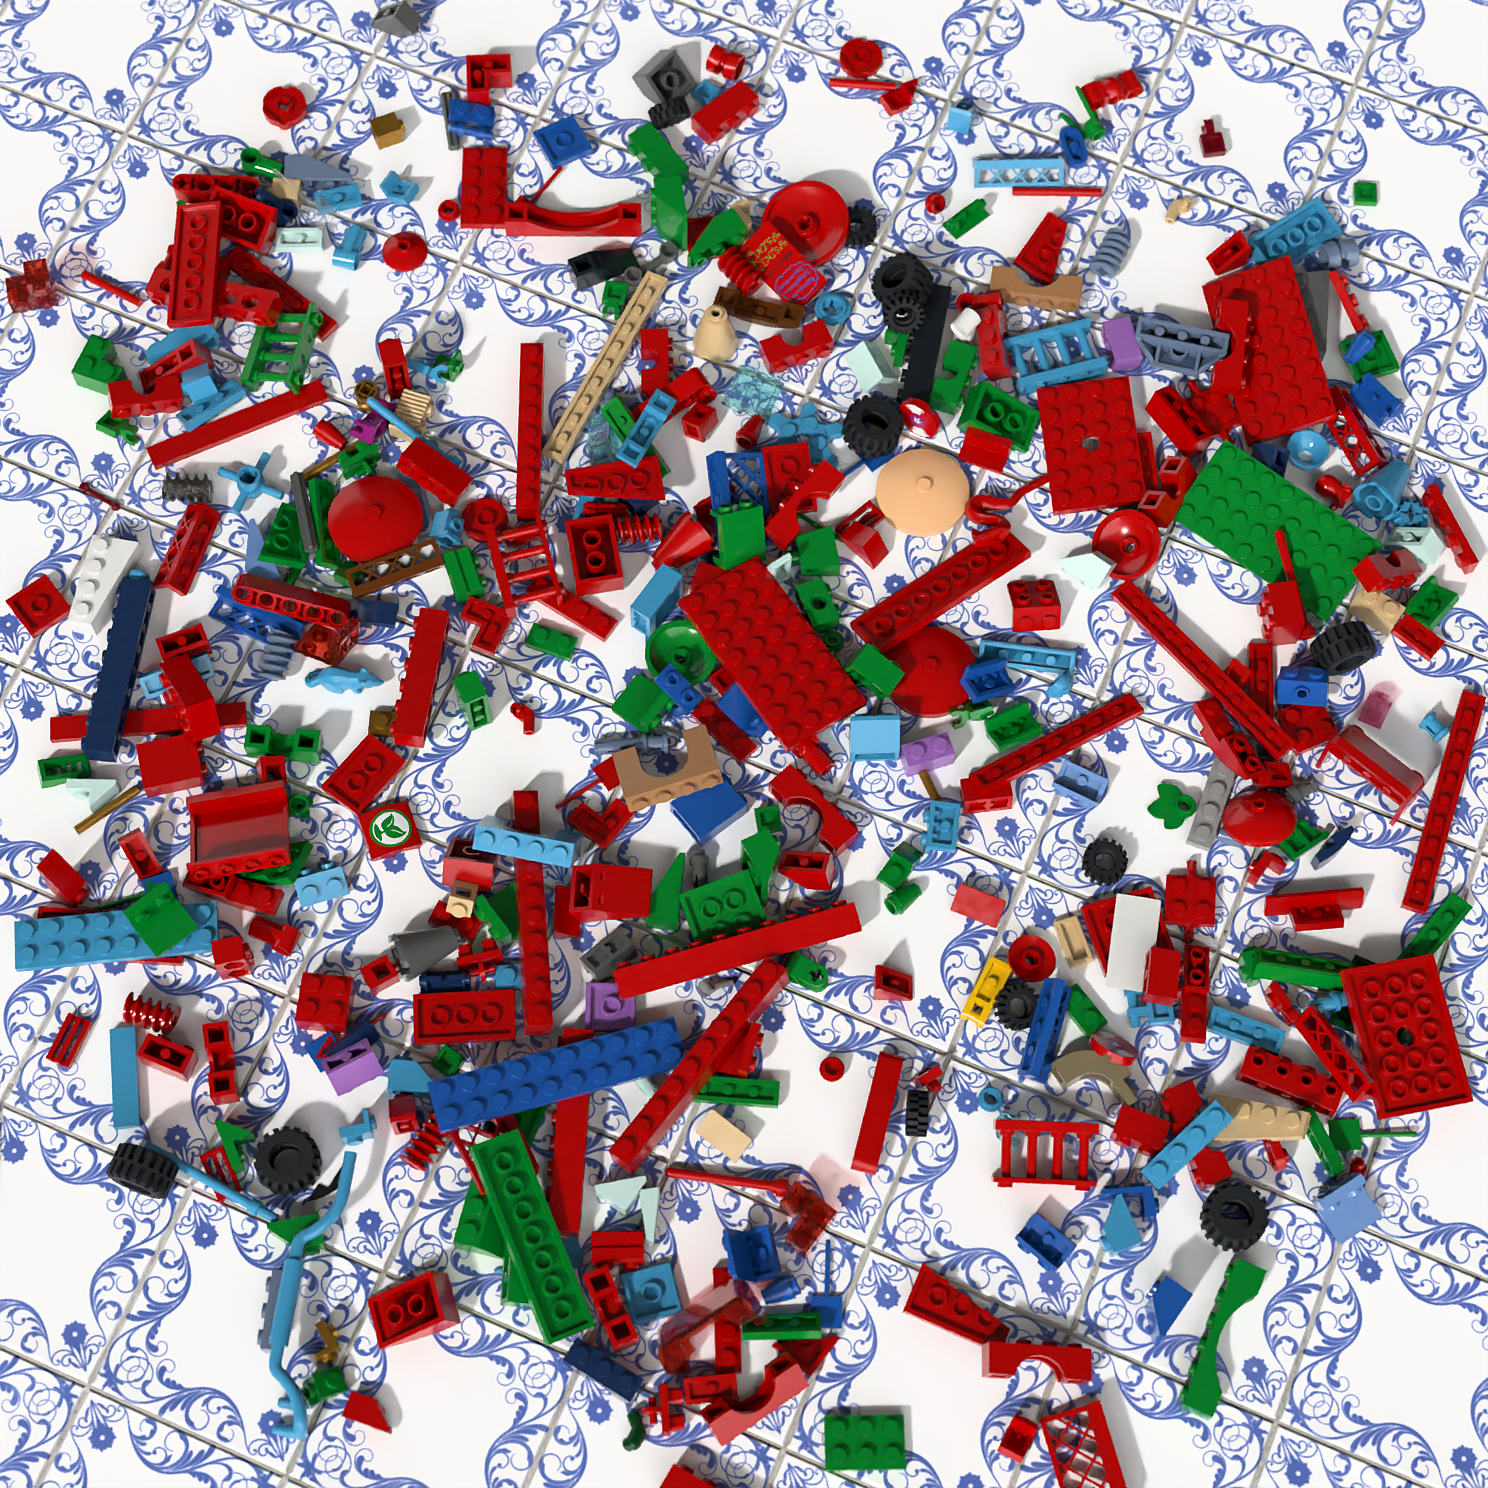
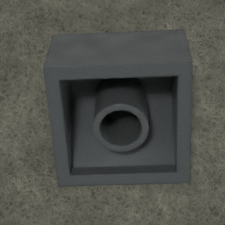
M675 49L660 50L631 77L641 93L654 104H660L664 100L667 101L669 98L673 99L677 96L686 97L698 85Z

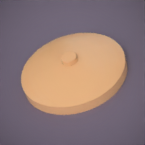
M928 449L909 450L893 457L881 470L876 484V503L878 508L885 514V520L895 529L912 536H935L953 528L963 517L964 507L969 499V483L962 468L945 454Z

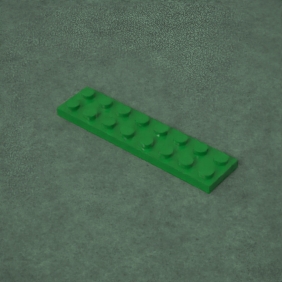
M512 1130L469 1147L470 1154L545 1346L595 1326L519 1130Z

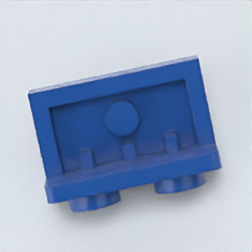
M1006 657L992 658L979 664L973 663L965 668L960 684L974 704L1014 692L1016 686L1004 670L1008 662Z
M1038 1211L1014 1238L1018 1242L1017 1246L1026 1254L1032 1253L1039 1259L1037 1263L1048 1272L1050 1270L1056 1272L1078 1246Z

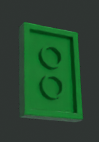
M904 1414L824 1416L825 1472L906 1470Z

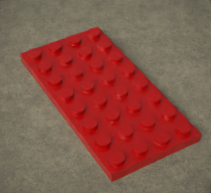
M1289 255L1201 286L1214 331L1221 332L1215 329L1217 306L1221 298L1249 302L1248 310L1252 311L1250 324H1247L1246 329L1247 332H1250L1249 343L1245 346L1244 353H1248L1246 367H1243L1242 374L1246 375L1245 386L1240 388L1237 396H1233L1237 412L1242 420L1241 426L1248 448L1253 447L1254 444H1262L1338 418ZM1230 342L1228 343L1226 357H1224L1222 360L1226 359L1231 355Z
M758 555L678 600V606L786 752L791 751L867 705L865 697L774 576L771 575Z

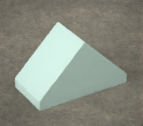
M646 1175L594 1185L595 1193L598 1198L627 1216L639 1198V1191L647 1187Z

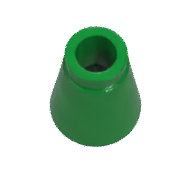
M912 883L888 893L887 898L884 899L887 910L894 916L897 914L902 915L922 895L921 889L917 884Z

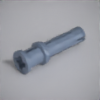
M663 732L662 735L648 736L646 733H643L640 737L594 740L595 756L612 754L634 746L637 752H641L644 755H648L650 752L669 753L667 732Z

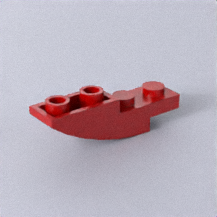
M1215 697L1194 703L1191 708L1203 726L1199 733L1223 764L1244 780L1264 775L1267 772L1243 731L1235 732Z
M187 872L182 883L183 887L193 892L255 914L259 911L276 916L285 895L281 889L239 879L235 874L192 881L189 872Z
M1184 945L1182 959L1184 961V969L1180 980L1182 991L1179 998L1178 1024H1180L1179 1041L1205 1044L1210 947Z

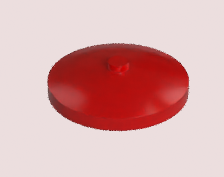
M812 180L795 182L782 188L767 204L761 220V226L768 220L815 268L826 264L842 250L848 239L851 225L850 213L841 195L831 186Z
M385 476L364 477L348 484L334 498L328 513L329 532L335 546L343 555L361 564L417 544L424 524L422 507L416 494L404 483ZM393 558V559H391V560H388V561H389V562H394L395 558Z
M923 627L885 652L884 657L896 662L900 666V670L905 673L888 696L904 712L920 718H940L950 715L948 709L962 708L963 704L967 703L970 699L960 684V680L965 668L970 664L976 663V659L969 646L956 634L938 627Z

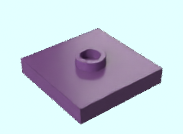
M586 982L585 1029H593L594 1033H614L636 1027V996L619 1000L614 982Z

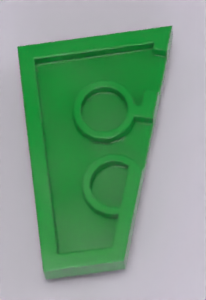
M282 502L279 506L257 561L298 569L304 568L306 552L304 551L296 506L294 504Z

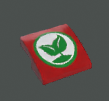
M408 801L383 806L357 816L371 861L392 858L398 852L419 849L422 846Z

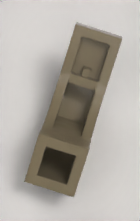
M1093 1050L1075 1051L1052 1062L1050 1066L1051 1073L1063 1090L1078 1081L1094 1079L1108 1086L1121 1106L1123 1104L1133 1108L1137 1102L1135 1089L1131 1084H1126V1081L1131 1076V1072L1125 1066L1110 1061L1111 1057L1106 1054L1103 1057Z

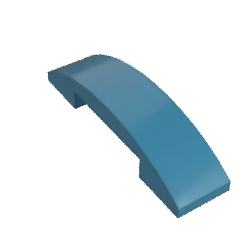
M656 389L617 452L616 457L636 468L677 400Z

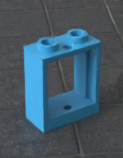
M662 564L630 606L631 627L647 637H650L661 626L677 605L678 600L683 597V575L677 568Z

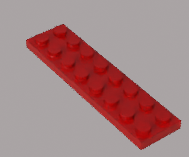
M1011 532L1003 542L995 546L977 547L972 543L851 621L850 627L866 644L878 647L883 654L1029 559L1031 551Z

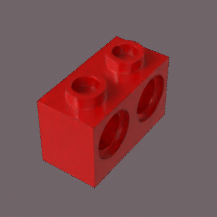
M241 935L211 941L214 965L222 980L252 974L251 966L255 965L254 954L250 950L249 943H244Z

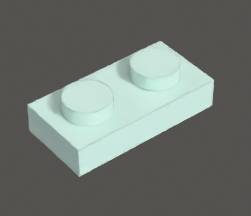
M277 228V252H323V228Z

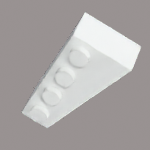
M92 535L68 616V622L73 632L97 636L112 610L111 607L117 598L118 587H122L123 578H129V571L133 570L137 562H140L144 556L139 542Z

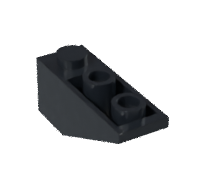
M631 248L588 251L567 259L568 274L577 292L623 275L628 267L640 268Z

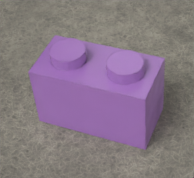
M1130 316L1103 321L1100 334L1113 372L1139 367L1141 359L1144 357V353L1135 340L1137 327L1135 324H1132Z
M944 732L901 745L899 757L908 778L918 775L923 770L931 771L953 764L955 751L948 733Z
M367 1038L320 1061L338 1097L384 1074Z

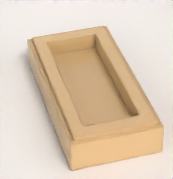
M1077 914L1053 922L1054 930L1069 969L1092 963L1094 958Z

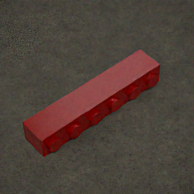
M420 607L419 616L414 617L413 630H415V635L409 639L408 648L411 653L410 657L405 658L404 671L406 676L401 678L399 692L402 695L401 699L396 700L395 714H397L396 721L392 720L390 735H394L395 745L424 748L450 628L449 611Z

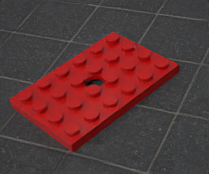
M1129 376L1036 388L1053 516L1139 505L1146 493ZM1088 437H1095L1100 441V445L1095 451H1087L1086 448L1082 447V442Z
M1434 954L1339 971L1363 1065L1375 1082L1371 1089L1374 1092L1372 1099L1378 1121L1467 1104L1474 1101ZM1404 1027L1407 1031L1412 1032L1413 1042L1410 1043V1046H1403L1399 1043L1397 1039L1399 1028Z

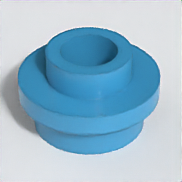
M985 1087L978 1095V1104L986 1112H995L1003 1104V1095L995 1087ZM986 1097H993L995 1102L993 1104L987 1103Z

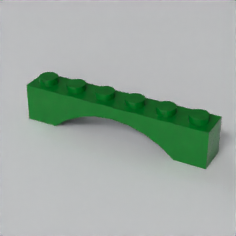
M1238 1258L1233 1264L1228 1263L1223 1274V1278L1227 1279L1224 1288L1219 1287L1214 1302L1218 1303L1215 1312L1210 1311L1205 1326L1209 1327L1206 1337L1201 1335L1196 1350L1200 1352L1197 1361L1192 1360L1187 1371V1375L1191 1376L1188 1385H1182L1178 1395V1399L1181 1400L1180 1409L1207 1421L1213 1418L1222 1394L1216 1369V1351L1220 1334L1231 1315L1258 1295L1267 1270Z

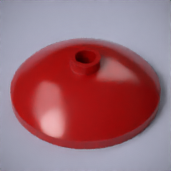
M1129 509L1119 510L1108 515L1098 525L1092 539V552L1098 550L1117 563L1110 577L1117 580H1133L1146 574L1155 565L1161 551V535L1154 521L1144 513ZM1134 544V550L1129 552V545Z
M1251 790L1235 796L1227 803L1222 813V824L1226 833L1236 842L1251 847H1267L1284 841L1293 833L1297 825V812L1292 802L1279 793L1269 790Z

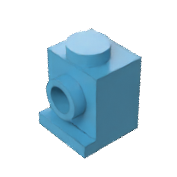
M448 508L444 511L435 512L429 538H435V541L444 548L462 545L461 534L464 519L459 517V511Z

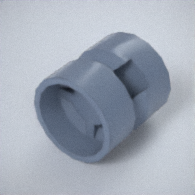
M1353 237L1340 239L1337 243L1331 241L1319 245L1318 256L1323 270H1330L1332 272L1339 270L1340 267L1345 269L1359 264V250Z

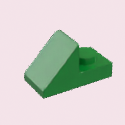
M903 841L893 849L891 858L877 875L876 880L892 891L900 889L924 857V853Z
M221 1120L215 1121L232 1169L236 1174L245 1171L243 1162H246L247 1158L241 1145L255 1140L256 1137L252 1132Z

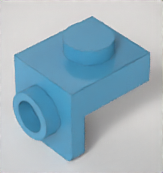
M392 170L379 186L389 202L409 205L420 191L417 183L401 180L397 173Z
M368 1108L362 1109L364 1123L339 1128L343 1144L357 1146L362 1144L363 1140L374 1138L373 1130H377L376 1118L374 1114L370 1115Z

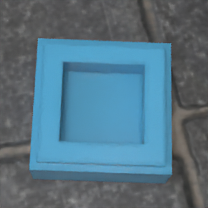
M704 78L691 92V98L706 106L722 94V89Z

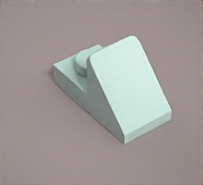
M67 779L66 789L71 797L79 800H85L90 797L89 808L92 814L112 801L121 792L117 780Z

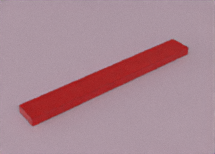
M320 379L301 386L299 394H294L292 390L197 427L191 432L187 431L149 446L146 449L155 470H158L329 402V397Z
M1128 693L970 773L969 780L979 793L984 796L1142 715L1144 708L1131 693Z
M246 702L215 704L221 729L247 727ZM171 708L136 710L128 712L123 737L182 733L183 731L180 726L181 721L175 720ZM87 715L50 717V741L52 743L81 741L82 737L86 736Z

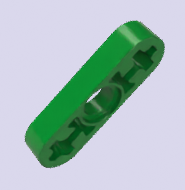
M1308 1105L1299 1109V1111L1309 1112L1311 1115L1306 1135L1327 1174L1330 1177H1334L1345 1171L1343 1162L1314 1108Z

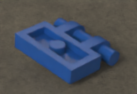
M451 98L448 121L454 123H449L448 132L456 133V136L461 137L464 135L475 137L479 141L484 139L492 141L493 132L486 130H492L495 107Z

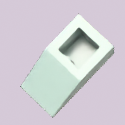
M1097 550L1065 557L1059 560L1057 564L1063 567L1061 570L1071 577L1075 575L1081 579V584L1086 588L1097 590L1103 587L1117 563Z

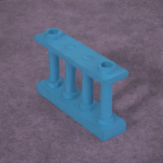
M1090 317L1085 319L1077 318L1070 323L1018 336L1011 335L1004 339L1006 349L1009 353H1012L1020 374L1015 388L1018 397L1037 393L1036 388L1076 383L1105 375L1108 365L1106 357H1094L1086 336L1091 325ZM1077 336L1086 361L1074 363L1064 339ZM1056 343L1064 367L1051 368L1043 344ZM1034 348L1042 372L1029 374L1021 350Z

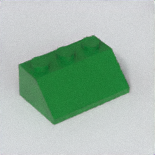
M681 175L653 178L654 188H650L652 227L656 226L658 236L674 243L678 249L687 251V210Z
M768 828L741 840L740 867L742 871L749 870L762 908L768 904L778 875L779 856H781L779 848H781L780 841L776 834L772 835Z
M471 1177L453 1243L457 1249L503 1260L504 1238L487 1195L481 1196Z

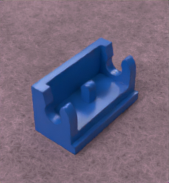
M1370 372L1363 376L1359 384L1356 382L1349 393L1355 405L1379 428L1397 414L1401 402Z

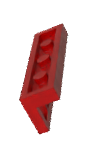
M1338 385L1330 388L1337 414L1344 416L1346 423L1344 430L1337 429L1335 425L1336 419L1326 423L1357 476H1363L1375 466L1383 468L1390 463L1346 388ZM1348 434L1355 435L1357 438L1355 449L1349 448L1346 444ZM1359 453L1366 454L1370 460L1362 468L1357 463Z
M205 502L187 505L153 582L154 588H169L179 596H187L222 514Z
M1315 1004L1309 1005L1295 1022L1294 1026L1353 1103L1369 1100L1374 1094L1371 1089L1375 1083L1317 1006Z

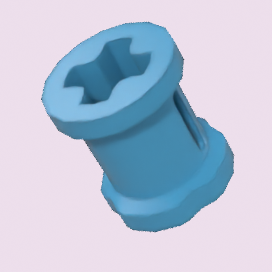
M1434 711L1424 718L1418 726L1420 729L1424 728L1433 737L1435 744L1443 739L1451 730L1449 726L1446 727L1436 717Z

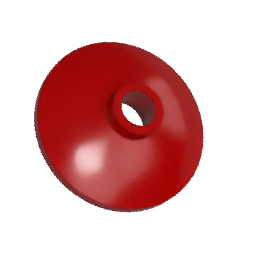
M399 232L390 236L382 248L384 262L391 269L399 272H410L419 268L425 262L428 253L425 241L419 235L412 232Z
M1034 935L1020 936L1012 942L1008 949L1007 959L1009 966L1020 979L1031 983H1038L1044 981V978H1049L1054 972L1056 966L1055 953L1052 947L1042 938ZM1025 959H1029L1032 965L1028 964Z

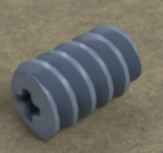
M1110 228L1107 230L1102 243L1099 245V249L1096 251L1091 264H1089L1090 271L1095 275L1107 278L1116 277L1117 271L1121 266L1120 264L1123 263L1124 257L1128 253L1127 250L1131 248V242L1123 230L1120 228Z
M270 628V631L275 635L267 636V640L272 645L264 646V649L269 654L261 655V658L266 663L258 664V667L263 672H258L255 675L278 682V680H286L281 671H289L284 662H292L287 653L295 652L289 645L298 643V641L286 632Z

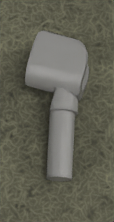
M705 978L698 983L697 989L702 996L708 997L715 990L733 986L734 982L731 979L711 984L709 979Z

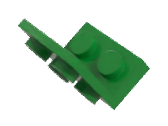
M165 881L123 911L128 922L157 958L198 929L197 924L175 898Z

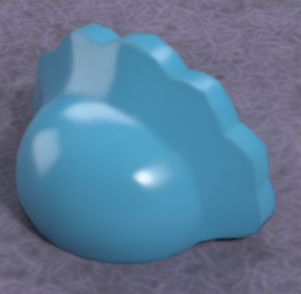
M1067 671L1058 676L1048 686L1049 688L1046 690V693L1051 697L1058 698L1067 695L1073 687V677L1070 672Z

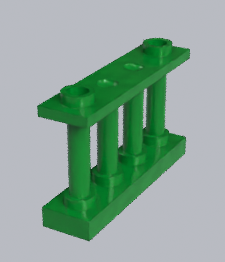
M315 303L309 304L307 314L280 312L274 327L267 325L256 326L240 377V381L249 392H258L260 383L262 381L286 382L294 394H299L301 385L304 384V375L316 336L323 322V315ZM281 322L303 323L301 333H279L276 331ZM274 342L297 343L294 353L270 352ZM268 361L291 362L288 373L264 372Z

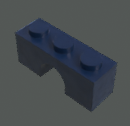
M578 1337L563 1358V1363L566 1367L585 1379L589 1378L605 1388L610 1395L629 1407L633 1405L645 1385L643 1378Z

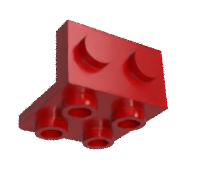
M1018 580L1007 584V591L1012 606L1011 628L1013 632L1060 629L1061 603L1053 580Z
M751 1022L748 1033L716 1072L748 1079L749 1072H754L758 1057H754L756 1048H761L765 1035L761 1033V1024Z

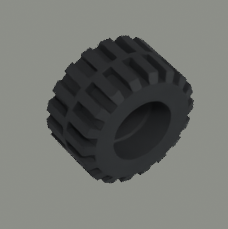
M900 252L895 256L888 257V260L883 261L880 268L876 269V274L871 280L873 282L871 284L872 294L881 304L885 303L884 299L886 297L890 298V293L893 292L897 295V290H901V293H904L905 289L909 290L910 294L912 291L915 292L916 296L919 295L922 303L925 304L927 297L932 293L931 289L934 287V278L931 272L914 254L904 252L903 254ZM902 307L896 310L894 314L904 316L905 313L910 314L912 309Z
M872 394L871 397L864 395L862 399L857 398L847 411L842 428L843 440L845 443H849L848 448L850 450H856L855 454L858 456L863 454L864 458L869 459L870 456H873L874 459H879L880 455L885 457L888 456L889 452L892 453L898 444L904 428V417L900 415V408L894 407L895 403L892 400L888 402L886 400L887 397L882 396V398H878L875 394ZM863 423H876L883 431L869 430Z
M1351 621L1334 626L1316 637L1309 647L1317 666L1322 669H1330V676L1341 675L1357 669L1368 662L1377 652V647L1363 621Z
M283 1126L281 1131H279L278 1127L272 1129L274 1133L272 1135L266 1133L263 1136L264 1142L259 1141L256 1145L258 1151H254L253 1157L255 1162L253 1163L257 1175L266 1188H269L275 1194L279 1192L281 1196L287 1197L288 1193H291L292 1196H297L300 1190L303 1193L308 1191L307 1186L309 1184L313 1186L316 1183L315 1177L320 1176V1166H322L321 1153L314 1139L310 1137L309 1133L306 1131L302 1132L300 1128L295 1126L294 1129H290L289 1126ZM295 1149L302 1153V1162L293 1172L284 1174L274 1170V1161L281 1152Z
M119 1143L106 1174L117 1184L136 1193L155 1199H165L177 1176L179 1167L171 1159L151 1149L133 1143Z
M1227 1182L1222 1187L1219 1185L1210 1193L1201 1208L1202 1211L1199 1219L1202 1220L1200 1226L1201 1230H1206L1207 1232L1204 1236L1207 1240L1211 1238L1214 1241L1212 1245L1216 1248L1218 1245L1223 1246L1222 1250L1226 1252L1229 1249H1232L1233 1253L1239 1252L1241 1249L1245 1251L1252 1245L1254 1246L1263 1236L1269 1224L1267 1217L1270 1213L1269 1209H1265L1267 1205L1265 1198L1261 1200L1259 1198L1261 1193L1258 1190L1254 1193L1251 1191V1185L1247 1184L1243 1187L1241 1186L1242 1182H1235L1234 1185H1231V1182ZM1231 1204L1240 1207L1247 1215L1248 1226L1242 1230L1228 1227L1221 1217L1222 1206Z

